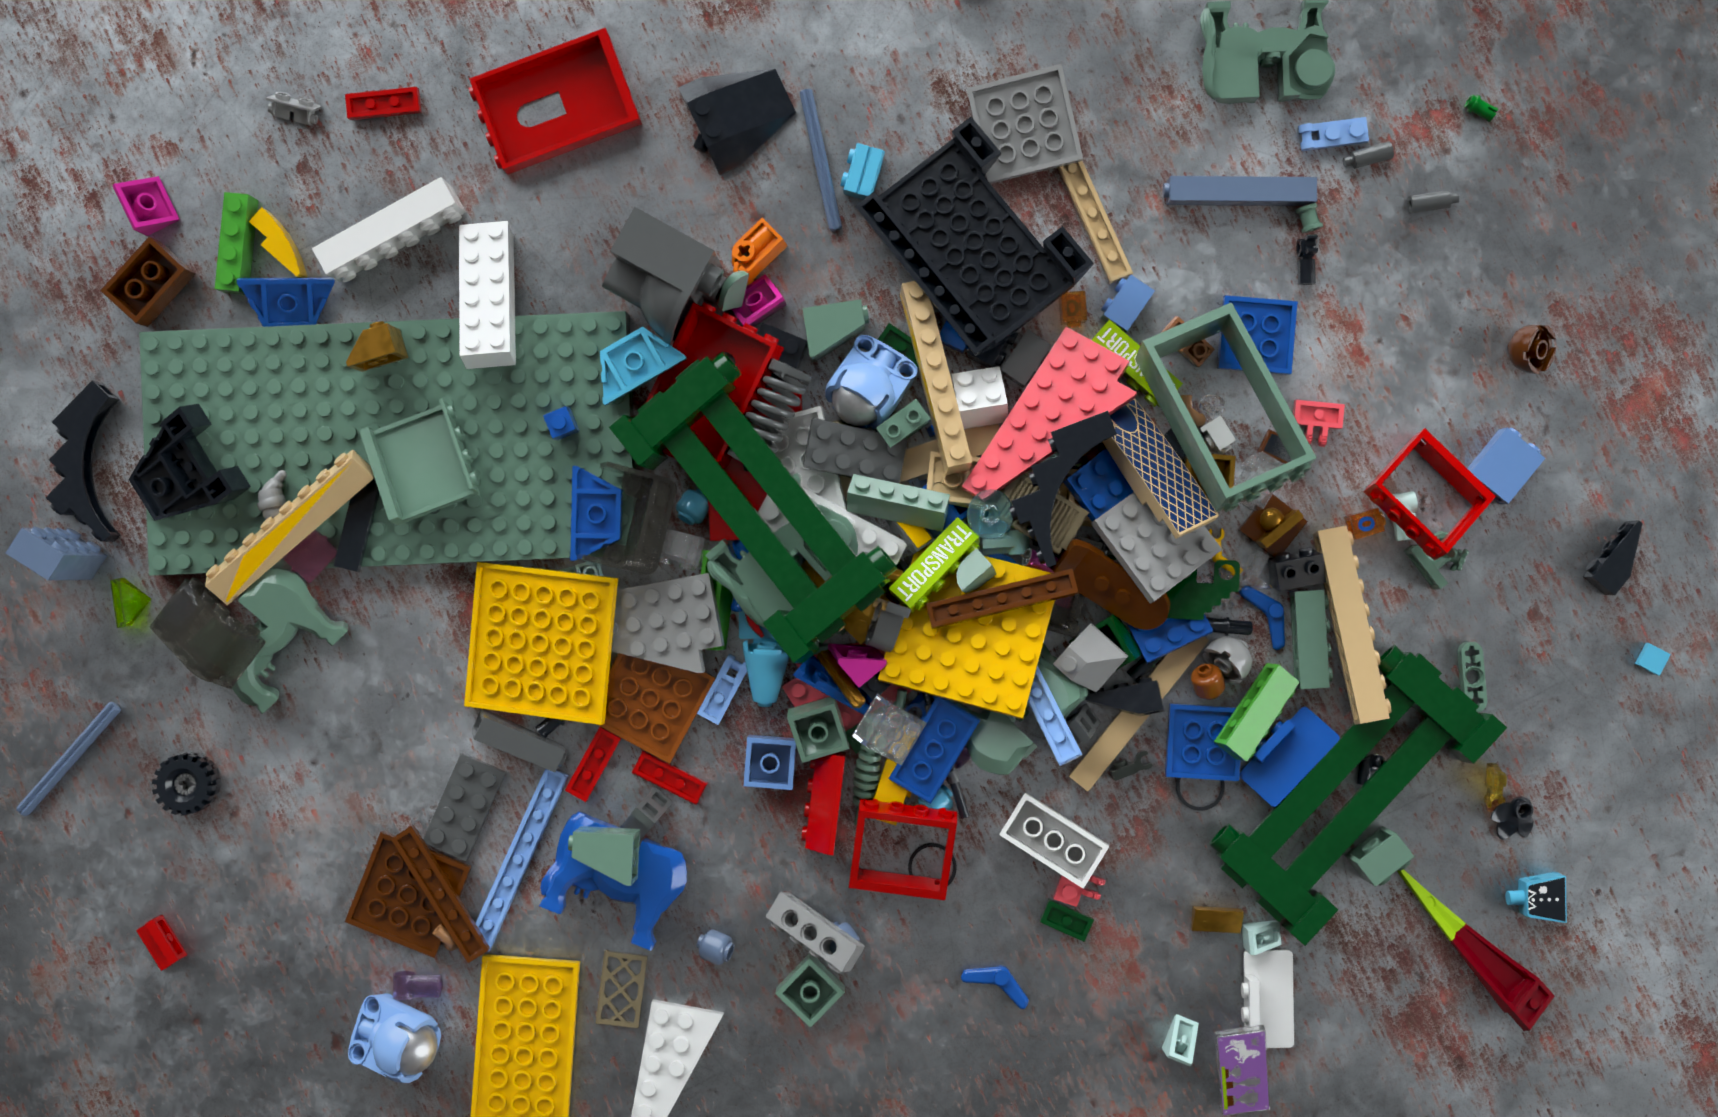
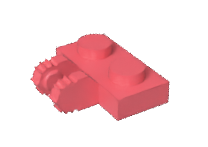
M1294 400L1293 415L1299 425L1305 426L1304 435L1309 444H1311L1313 438V427H1321L1318 437V445L1320 447H1325L1327 443L1328 428H1343L1345 404Z
M1061 875L1053 899L1077 907L1081 894L1096 900H1100L1101 894L1094 890L1083 889ZM1092 875L1088 880L1100 886L1105 885L1106 882L1105 879Z

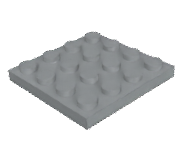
M1062 64L967 88L974 121L1001 152L1000 157L986 173L990 184L1083 161Z
M1134 492L1091 523L1150 604L1222 550L1205 526L1175 539L1165 521L1159 522L1148 504L1142 505Z

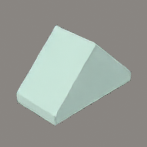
M1277 920L1242 923L1243 948L1250 955H1257L1282 945L1280 924Z
M1177 1014L1174 1016L1162 1046L1168 1058L1187 1066L1192 1065L1199 1023Z

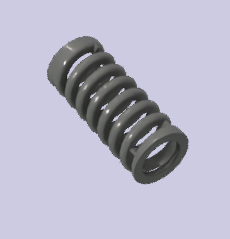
M773 358L768 369L784 381L770 376H764L762 381L780 394L764 388H759L757 394L775 406L753 400L751 406L769 418L752 412H747L745 417L765 430L755 428L772 451L776 453L778 448L773 442H781L783 440V435L778 430H787L789 423L784 418H793L795 415L794 410L788 405L799 406L801 403L799 397L793 393L805 394L806 387L804 385L808 386L813 377ZM730 448L727 454L740 461V459Z

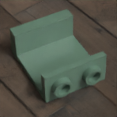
M915 399L876 427V432L881 434L891 448L902 439L910 438L928 425V421L931 418L918 400Z

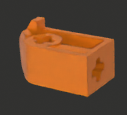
M763 218L749 229L735 243L732 249L733 272L743 270L749 274L747 285L754 282L753 279L788 247L784 239ZM747 252L750 255L746 257L743 254Z

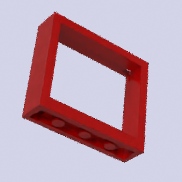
M1426 428L1414 435L1363 491L1371 502L1380 507L1387 514V517L1395 522L1434 561L1451 550L1496 497ZM1413 449L1472 505L1442 541L1382 485Z
M860 799L849 888L945 901L957 828V811L946 810V808H928L925 805H904L897 801L888 803L878 801L877 799ZM865 818L947 828L948 833L941 878L936 879L860 869L859 861Z

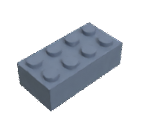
M35 526L33 528H21L6 551L7 555L46 580H92L107 557L106 554L100 551L102 548L91 541L85 542L80 538V533L70 528H67V530L61 528L51 529L48 527L41 529Z

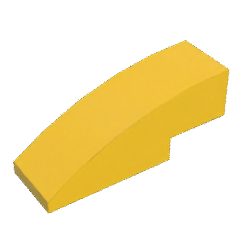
M261 207L249 221L267 237L261 246L296 277L307 278L304 262L290 234L268 210Z

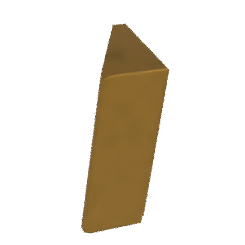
M1192 906L1191 930L1240 933L1244 911L1239 908Z

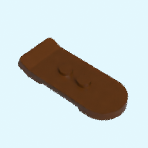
M1073 539L1068 544L1067 550H1064L1059 556L1058 561H1056L1057 564L1050 568L1054 573L1073 569L1080 594L1135 628L1143 630L1154 629L1161 626L1168 617L1170 601L1166 593L1150 604L1123 566L1107 557L1103 551L1090 543Z

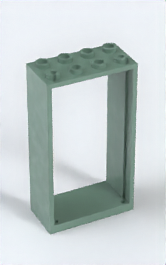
M1232 302L1142 341L1135 360L1216 512L1223 509L1225 512L1231 511L1238 507V503L1243 500L1251 502L1259 498L1261 492L1269 490V492L1276 491L1283 486L1282 483L1288 480L1296 482L1305 477V472L1312 468L1311 464L1317 457ZM1220 332L1223 333L1292 460L1232 488L1228 487L1160 359Z

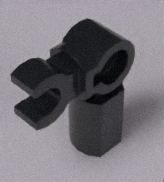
M1317 234L1306 235L1305 239L1297 240L1296 254L1297 257H1300V260L1297 261L1298 285H1314L1316 283L1315 259H1312V257L1318 252V248H1316Z

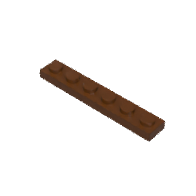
M1068 569L926 603L931 627L935 629L1078 595V588L1073 569Z
M412 825L391 838L467 963L489 951L491 948L416 827Z

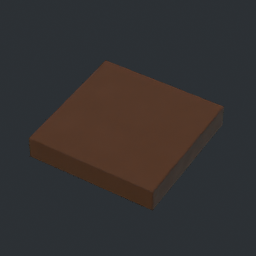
M1267 492L1238 529L1256 544V540L1267 532L1260 524V517L1264 510L1276 508L1282 512L1284 517L1293 510L1271 492ZM1303 518L1271 546L1262 549L1272 557H1276L1275 554L1284 552L1308 521Z

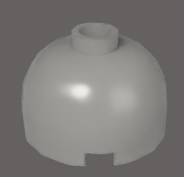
M1228 636L1217 638L1205 648V652L1202 654L1205 664L1218 666L1223 676H1225V682L1232 685H1239L1252 667V656L1248 645L1241 639Z

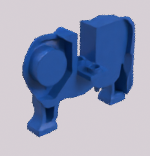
M583 812L573 814L566 822L560 835L555 862L541 882V894L545 897L539 906L561 914L565 910L566 894L571 886L575 887V895H578L581 889L585 890L583 893V898L585 899L588 898L590 891L599 890L611 900L636 905V919L633 926L635 934L631 939V943L652 951L657 942L653 933L656 923L660 919L661 914L683 892L687 882V868L682 852L660 846V843L650 839H643L639 848L638 879L631 886H626L572 858V851L568 850L569 836L573 835V832L581 826L620 827Z

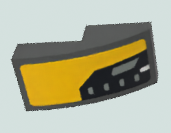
M886 520L895 536L900 534L913 554L935 540L927 528Z

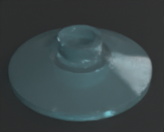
M992 489L981 491L975 495L967 511V519L972 531L984 539H996L1004 535L1013 521L1009 507L1012 506L1009 498L1004 493ZM985 510L989 511L987 518L984 516Z

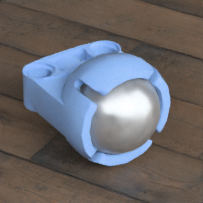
M860 335L856 338L854 345L828 381L825 389L826 399L828 402L833 403V409L846 423L861 428H869L871 426L872 429H876V427L890 418L907 390L912 386L918 372L917 366L910 359L885 343L869 335ZM859 348H864L868 352H863ZM900 373H905L909 377H904Z
M391 994L370 995L365 998L359 1011L351 1036L348 1057L353 1064H361L394 1082L411 1083L417 1080L423 1074L422 1071L427 1069L433 1062L439 1048L441 1031L437 1026L438 1023L431 1015L394 999Z

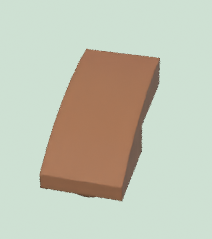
M1175 316L1162 332L1185 322L1179 316ZM1203 339L1178 350V352L1196 367H1200L1215 349Z

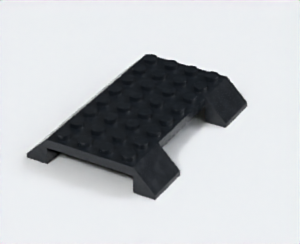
M969 117L952 131L953 139L882 194L878 196L875 192L871 193L858 203L855 208L974 355L977 356L997 347L1072 289L1094 263L1063 226L1043 241L1042 247L984 177L1000 157L1001 152L974 119Z

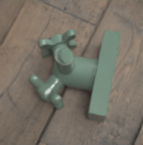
M1439 531L1434 535L1442 541L1448 532ZM1410 545L1404 550L1405 554L1432 589H1442L1448 584L1438 569L1450 561L1453 562L1450 570L1461 571L1466 556L1469 554L1467 549L1462 551L1451 548L1447 554L1434 561L1424 553L1419 545Z

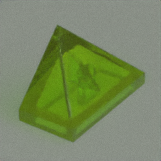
M125 578L110 580L117 628L131 626L151 598Z

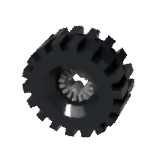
M193 752L172 756L168 760L163 761L160 764L161 768L156 769L154 773L157 775V778L152 779V784L157 785V788L152 790L153 795H159L156 802L158 804L164 803L165 805L162 809L165 811L172 810L171 814L177 815L181 813V816L193 814L209 807V804L216 800L214 795L220 792V788H216V786L221 783V778L216 779L215 774L219 773L218 768L213 769L211 767L214 765V762L212 760L206 761V756H197V753ZM189 777L193 786L186 789L183 780H187Z

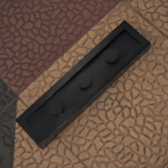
M375 478L350 499L335 558V567L360 572L379 497Z

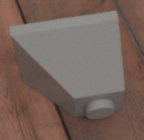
M1091 623L1065 649L1053 665L1071 681L1097 692L1125 661L1128 655Z

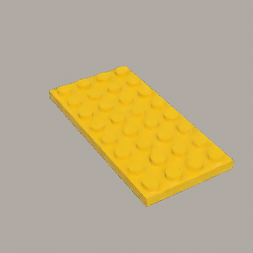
M490 954L482 956L471 1117H569L580 961Z

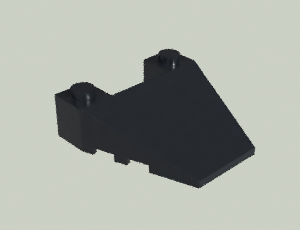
M199 404L180 406L160 424L161 430L149 443L151 447L147 454L141 457L128 479L154 521L234 500L251 487L238 466L217 471L196 437L212 424Z

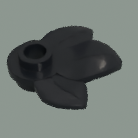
M1518 796L1511 802L1499 804L1493 810L1490 819L1497 822L1496 831L1499 839L1504 840L1516 832L1523 837H1528L1534 823L1531 817L1534 808L1528 798Z

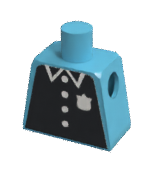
M1550 872L1520 878L1518 880V890L1506 891L1507 905H1518L1519 913L1530 918L1567 923L1565 875L1558 872Z

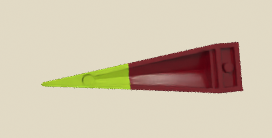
M1404 869L1401 871L1397 870L1502 1011L1508 1013L1523 1031H1530L1555 997L1554 994L1540 978L1467 925Z

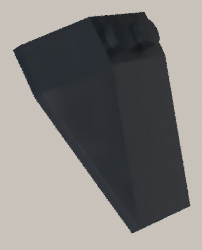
M776 69L700 77L678 87L708 148L709 155L719 176L746 162L796 114Z

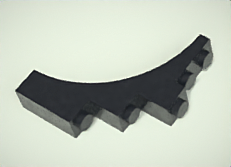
M92 380L52 421L58 428L56 430L57 433L67 441L49 461L54 465V471L65 478L46 496V499L51 503L50 507L59 515H74L80 523L87 524L93 530L91 532L92 535L99 541L115 542L121 534L110 523L99 503L93 481L92 464L99 430L110 410L120 399L103 383Z
M1108 411L1052 431V438L1048 439L1052 452H1058L1059 456L1031 466L1033 472L1028 473L1033 487L1038 486L1040 490L1011 500L1013 506H1010L1009 510L1013 520H1019L1020 524L1030 521L1031 526L1027 527L1032 541L1037 539L1040 549L1036 550L1040 564L1046 563L1047 568L1057 564L1052 549L1050 526L1056 495L1068 472L1084 454L1101 442L1117 435Z

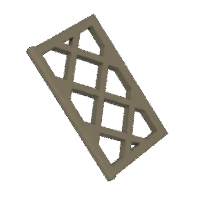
M604 950L596 1024L639 1028L648 955ZM609 957H616L621 965L611 972L607 968ZM632 960L642 961L641 971L637 975L628 965ZM624 967L632 979L621 986L614 977V974ZM610 978L618 990L607 997L604 993L605 984ZM633 982H636L639 986L636 999L632 1000L625 989ZM619 993H622L629 1004L618 1011L611 1000ZM606 1003L615 1013L610 1019L601 1018L602 1008ZM630 1007H633L635 1010L634 1022L626 1021L622 1016Z

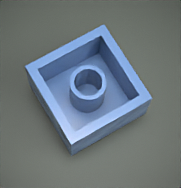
M749 735L747 737L743 786L793 790L797 750L794 738Z

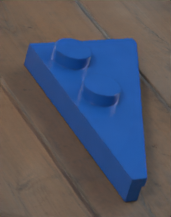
M813 655L803 662L793 674L799 680L865 716L872 714L875 710L872 705H868L866 702L860 708H853L820 661Z

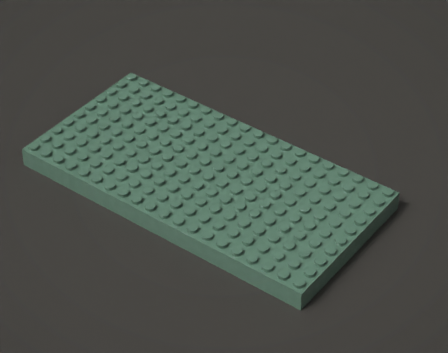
M626 311L515 316L516 365L466 369L460 357V318L385 321L384 323L400 329L408 358L363 372L347 367L346 361L362 331L369 329V325L375 322L139 332L144 455L147 454L151 447L149 443L152 438L158 435L161 430L160 424L167 416L180 406L199 404L212 424L196 437L217 471L238 466L251 486L234 500L156 521L153 520L146 508L149 576L206 574L215 564L219 566L225 561L224 557L232 549H239L243 545V540L250 533L256 534L262 529L260 527L266 519L257 507L259 502L258 492L280 470H284L287 473L286 479L282 482L284 484L282 488L286 502H293L298 497V492L304 486H311L317 481L316 477L321 471L332 468L335 465V460L342 453L348 454L353 449L370 465L359 430L369 427L374 431L440 406L439 400L442 398L449 405L452 404L456 410L458 418L455 419L457 427L460 426L464 433L465 440L462 443L464 449H468L471 454L473 463H470L472 472L475 471L479 477L480 485L477 487L480 494L444 507L436 514L429 513L396 526L388 520L379 493L361 567L570 558L572 466H578L623 490L622 539L583 558L639 555L636 461L609 428L622 415L634 418L633 391L607 406L603 404L602 400L604 396L603 383L601 381L602 364L600 362V351L630 334V315ZM567 406L571 408L580 432L557 441L552 439L543 415ZM350 500L271 568L284 570L339 568L335 567L334 563Z

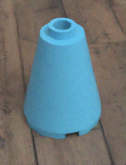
M775 638L753 639V643L750 644L746 640L743 642V653L752 699L754 702H757L758 706L770 707L772 703L777 702L789 656Z

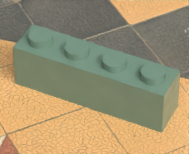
M853 474L847 492V511L943 532L948 515L950 494Z
M1324 590L1289 591L1294 677L1299 681L1296 688H1330V682L1333 680L1332 668L1328 664V658L1331 657V645L1327 643L1330 623L1329 619H1326L1325 609H1328L1329 606L1327 594L1324 595Z

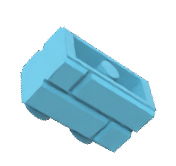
M860 143L856 144L855 150L850 149L847 163L851 164L848 173H843L840 186L844 187L845 195L864 200L875 191L885 157L884 150Z

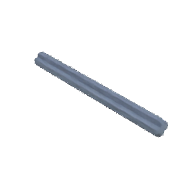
M804 89L800 91V98L830 231H837L842 228L813 91L812 89Z
M110 702L103 708L17 806L16 810L21 815H30L118 715L121 708L116 703Z

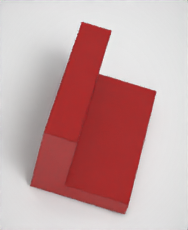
M163 915L153 918L136 930L161 971L187 956V953Z

